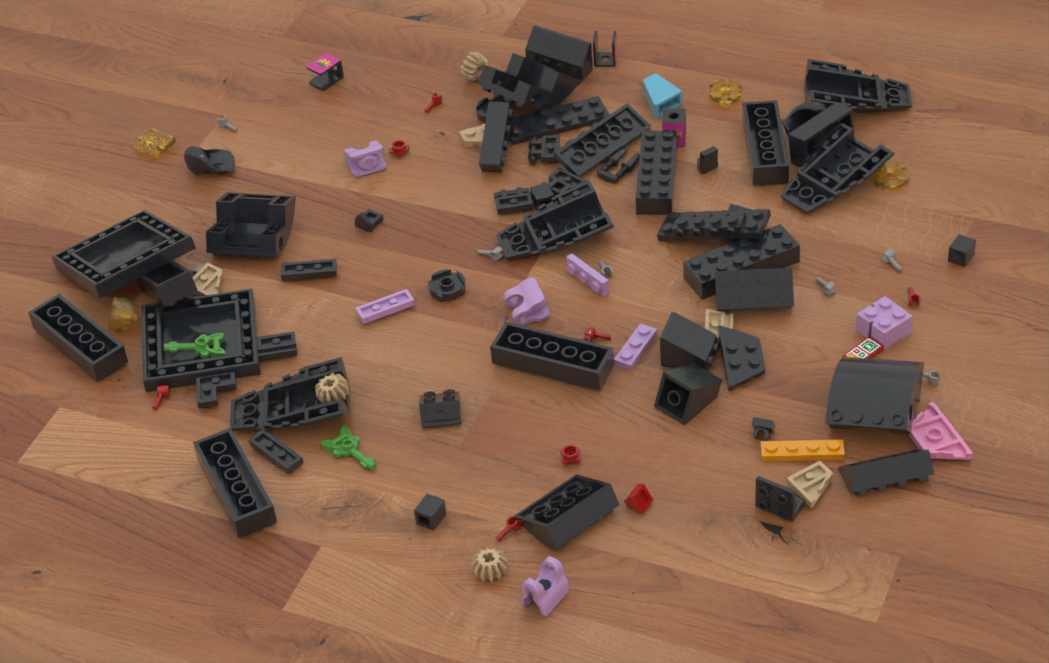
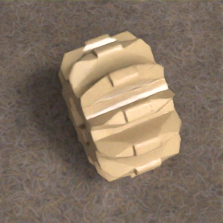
M470 52L468 56H465V60L462 61L463 65L460 68L462 69L461 73L467 79L472 81L479 80L484 65L488 66L487 59L479 52Z
M331 373L330 376L325 375V378L319 379V383L315 385L316 396L323 404L339 399L346 400V395L350 394L349 384L340 374L335 375Z
M487 546L486 550L479 549L478 554H473L471 567L476 578H481L482 582L488 579L492 583L493 579L500 580L501 575H506L508 562L503 551H498L496 547L491 550Z

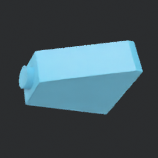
M657 73L643 80V94L656 119L662 116L663 109H676L683 105L682 91Z

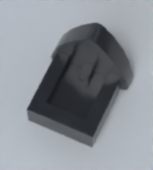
M713 146L700 152V158L697 159V168L702 174L718 167V149Z
M368 209L365 213L361 212L355 218V226L364 231L372 232L384 220L383 214Z

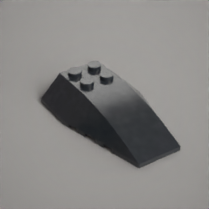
M808 59L804 81L805 103L820 102L828 108L838 102L852 108L853 112L856 113L887 112L912 107L909 84L889 78L882 80L879 79V75L872 73V76H869L856 68L855 71L846 69L847 66L843 64Z
M839 122L814 145L812 153L808 154L805 159L806 162L798 169L796 177L791 179L781 194V198L809 214L871 177L894 155V152L882 145H879L875 150L855 139L852 128Z
M587 181L554 196L549 204H542L538 207V211L532 215L527 214L520 223L515 222L498 233L496 237L506 259H521L554 252L581 243L614 227L608 214L603 210L591 182Z
M342 357L299 369V373L293 376L288 374L282 377L283 380L275 384L270 382L264 385V389L258 392L253 390L231 400L230 428L232 431L280 430L316 424L350 415V394L346 395V400L339 399L323 404L318 400L315 392V385L319 383V379H324L325 375L330 376L331 373L335 375L340 374L349 384Z

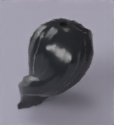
M807 102L795 107L786 119H781L787 136L789 137V133L827 109L826 105L820 102Z
M191 146L184 153L187 168L195 174L207 171L218 175L227 172L231 173L235 162L232 153L223 149L204 150L200 147Z

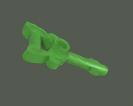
M216 333L209 336L201 334L195 340V343H165L164 351L175 353L177 351L195 350L196 354L204 359L208 358V356L212 358L225 356L224 349L220 347V344L224 341V333ZM213 344V349L209 348L208 345Z
M346 426L341 428L340 435L333 440L321 441L322 448L325 451L334 453L335 458L353 456L365 469L369 468L373 471L377 467L373 458L370 456L366 457L358 451L360 439L358 436H352Z

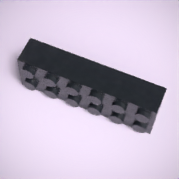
M777 100L742 103V120L753 185L789 182V162Z
M642 131L635 198L636 215H668V213L673 212L678 149L677 131Z
M779 224L764 230L760 238L740 239L683 261V277L701 300L715 295V271L785 268L800 262V244Z
M58 294L28 312L33 329L97 382L128 363L124 345L62 295Z
M505 322L490 346L492 364L599 391L614 366L613 347L510 322Z
M231 428L193 442L197 459L238 538L277 523L274 506Z

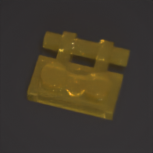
M149 127L139 135L140 141H133L131 146L140 153L145 152L150 157L160 158L161 152L159 150L166 151L176 143V139L172 135Z

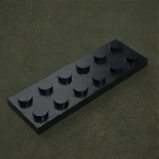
M599 96L514 117L510 141L512 145L531 141L533 137L540 139L543 136L591 126L595 122L599 123L602 121L603 117L609 113Z

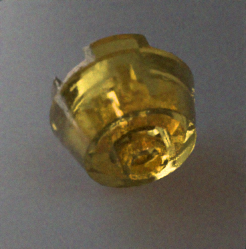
M123 296L122 298L114 297L108 329L114 330L115 333L131 331L133 323L137 324L138 320L137 304Z

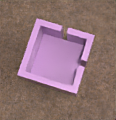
M884 296L873 303L872 307L868 306L857 313L856 331L866 338L870 336L884 345L885 350L912 332L913 316Z

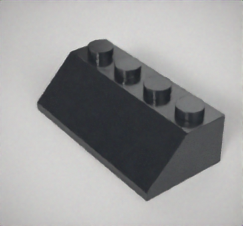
M536 25L533 26L525 48L526 58L582 81L591 73L593 63L590 42Z
M915 449L838 466L848 491L855 492L856 495L868 493V489L874 487L876 490L887 489L888 484L895 483L896 486L908 484L910 479H915L916 482L927 480L928 475L934 474L929 449Z

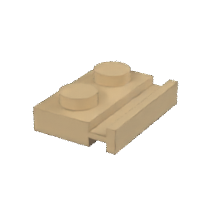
M706 309L704 328L717 335V343L720 344L717 332L718 326L721 325L733 329V313L726 315L722 311Z

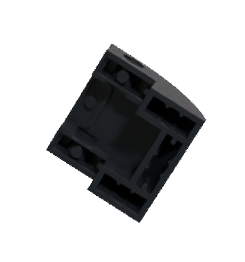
M513 53L506 72L484 65L477 84L481 85L484 91L489 93L494 91L493 95L502 98L505 96L504 100L514 103L516 101V105L524 109L526 106L546 109L565 100L575 90L580 80L537 61Z
M227 192L216 201L217 222L206 231V253H212L213 256L230 254L231 257L247 255L248 258L264 256L265 259H274L283 251L289 239L294 219L296 196Z
M853 357L841 358L836 366L831 382L825 424L830 428L851 430V426L883 428L888 429L891 433L911 434L915 402H920L924 362Z

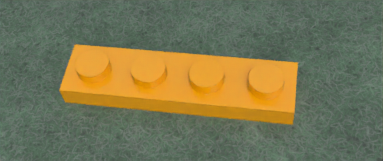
M843 439L761 441L762 462L844 460L845 458Z

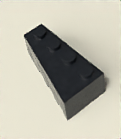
M489 101L479 160L482 172L502 173L503 167L506 166V153L509 149V140L514 122V111L508 102Z

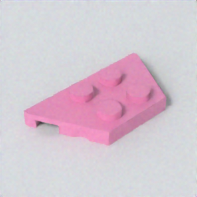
M930 402L928 408L924 412L921 411L916 419L913 420L912 432L908 435L919 449H929L931 459L970 460L973 458L971 449L934 402Z

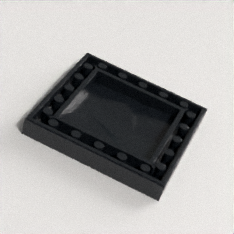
M143 210L52 256V260L57 270L101 298L196 249L192 236L150 212Z
M253 289L179 299L176 301V304L170 307H164L159 303L141 305L143 384L146 392L157 391V387L160 385H169L168 389L196 385V376L233 370L235 371L236 378L261 375ZM216 333H224V341L220 344V347L224 349L225 356L213 358L208 356V358L204 359L197 355L195 350L177 351L175 353L164 351L165 343H195V340L201 334L209 336ZM209 344V348L213 349V344Z

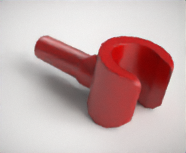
M433 93L432 102L424 111L427 113L433 106L441 105L442 95L437 96V93Z
M908 287L910 295L908 305L912 306V301H915L919 306L920 295L914 293L912 287Z
M588 327L584 332V341L591 342L594 337L611 340V335L596 332L593 327Z
M169 385L157 387L158 396L152 407L154 410H157L163 397L170 396Z
M514 516L508 517L506 521L507 526L496 539L500 541L512 529L519 531L523 523Z

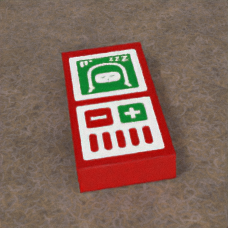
M868 336L846 352L843 357L850 353L861 358L872 359L884 350V345Z

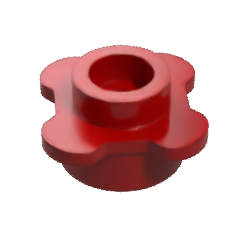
M396 140L392 143V148H389V152L402 156L410 148L404 141Z
M575 445L565 446L560 450L562 455L561 462L563 464L579 463L581 461L579 456L580 449Z

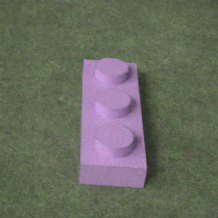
M571 253L566 256V268L571 275L577 277L583 284L588 285L595 293L600 294L602 297L609 295L608 279Z
M405 289L358 306L355 309L361 322L366 324L415 305V301L409 291Z
M640 323L614 358V365L631 371L657 336V329Z

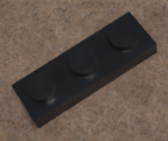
M336 259L281 264L282 281L337 276Z
M265 429L249 439L251 447L288 474L304 463L303 458Z

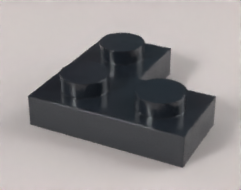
M234 370L196 376L197 404L199 409L218 406L217 392L236 389Z

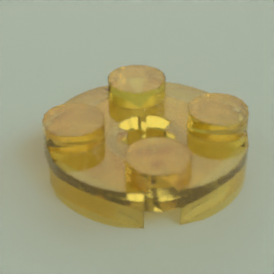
M724 78L714 80L709 85V98L714 102L720 103V106H729L730 103H734L743 97L742 84L735 79L730 78V81H724Z
M902 162L886 163L873 174L874 184L878 188L879 185L884 187L883 190L885 191L902 190L904 185L909 184L910 173Z

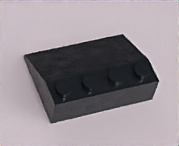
M576 474L514 515V517L523 523L522 527L540 542L556 549L564 546L566 541L572 537L580 535L582 530L588 526L596 524L597 520L601 517L611 514L613 509L619 506V502L610 483Z

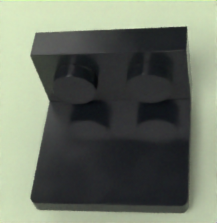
M448 389L438 394H435L434 391L424 392V395H420L419 407L422 427L461 423L459 391L455 392L454 389Z
M760 476L756 478L755 506L763 511L793 522L805 506V500L796 497L795 491Z

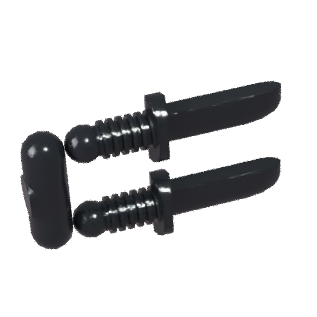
M621 147L612 157L606 159L607 163L597 171V176L603 178L606 182L617 183L619 178H622L627 172L633 171L634 168L632 166L639 160L640 154L635 153L626 163L623 162L621 169L614 175L607 171L612 166H617L619 164L618 160L626 153L627 149Z

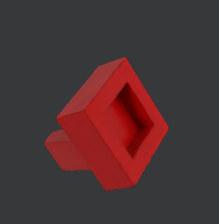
M637 484L624 502L628 508H634L637 513H644L654 499L644 484Z

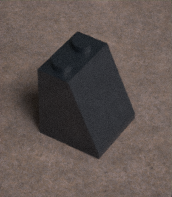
M671 312L660 336L661 366L676 368L692 362L708 371L713 366L714 355H717L719 352L720 344L717 343V335L687 318Z
M692 362L665 371L662 375L654 407L685 425L718 397L722 379Z

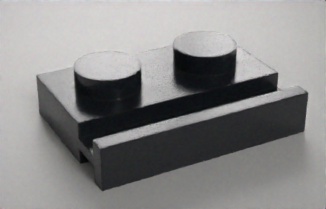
M294 331L257 337L259 361L297 356Z

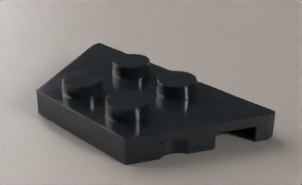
M719 325L717 332L728 391H732L735 389V386L741 383L746 384L751 379L765 374L766 369L758 337Z

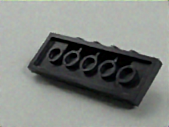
M627 103L612 114L604 116L599 123L595 122L587 131L583 130L574 140L570 139L565 146L554 153L553 157L568 172L581 178L608 157L613 156L621 147H626L642 136V131L650 130L651 125Z
M769 209L668 213L657 234V238L659 241L760 238L770 219L771 213Z

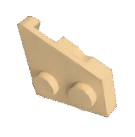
M485 124L459 131L460 138L465 147H482Z
M207 262L193 276L198 290L194 294L198 296L218 294L223 275L222 269Z
M818 461L787 477L786 483L812 508L833 479V472L821 461Z

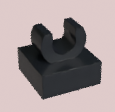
M753 417L754 438L757 439L758 434L764 432V439L768 441L770 437L769 432L774 433L776 425L774 421Z

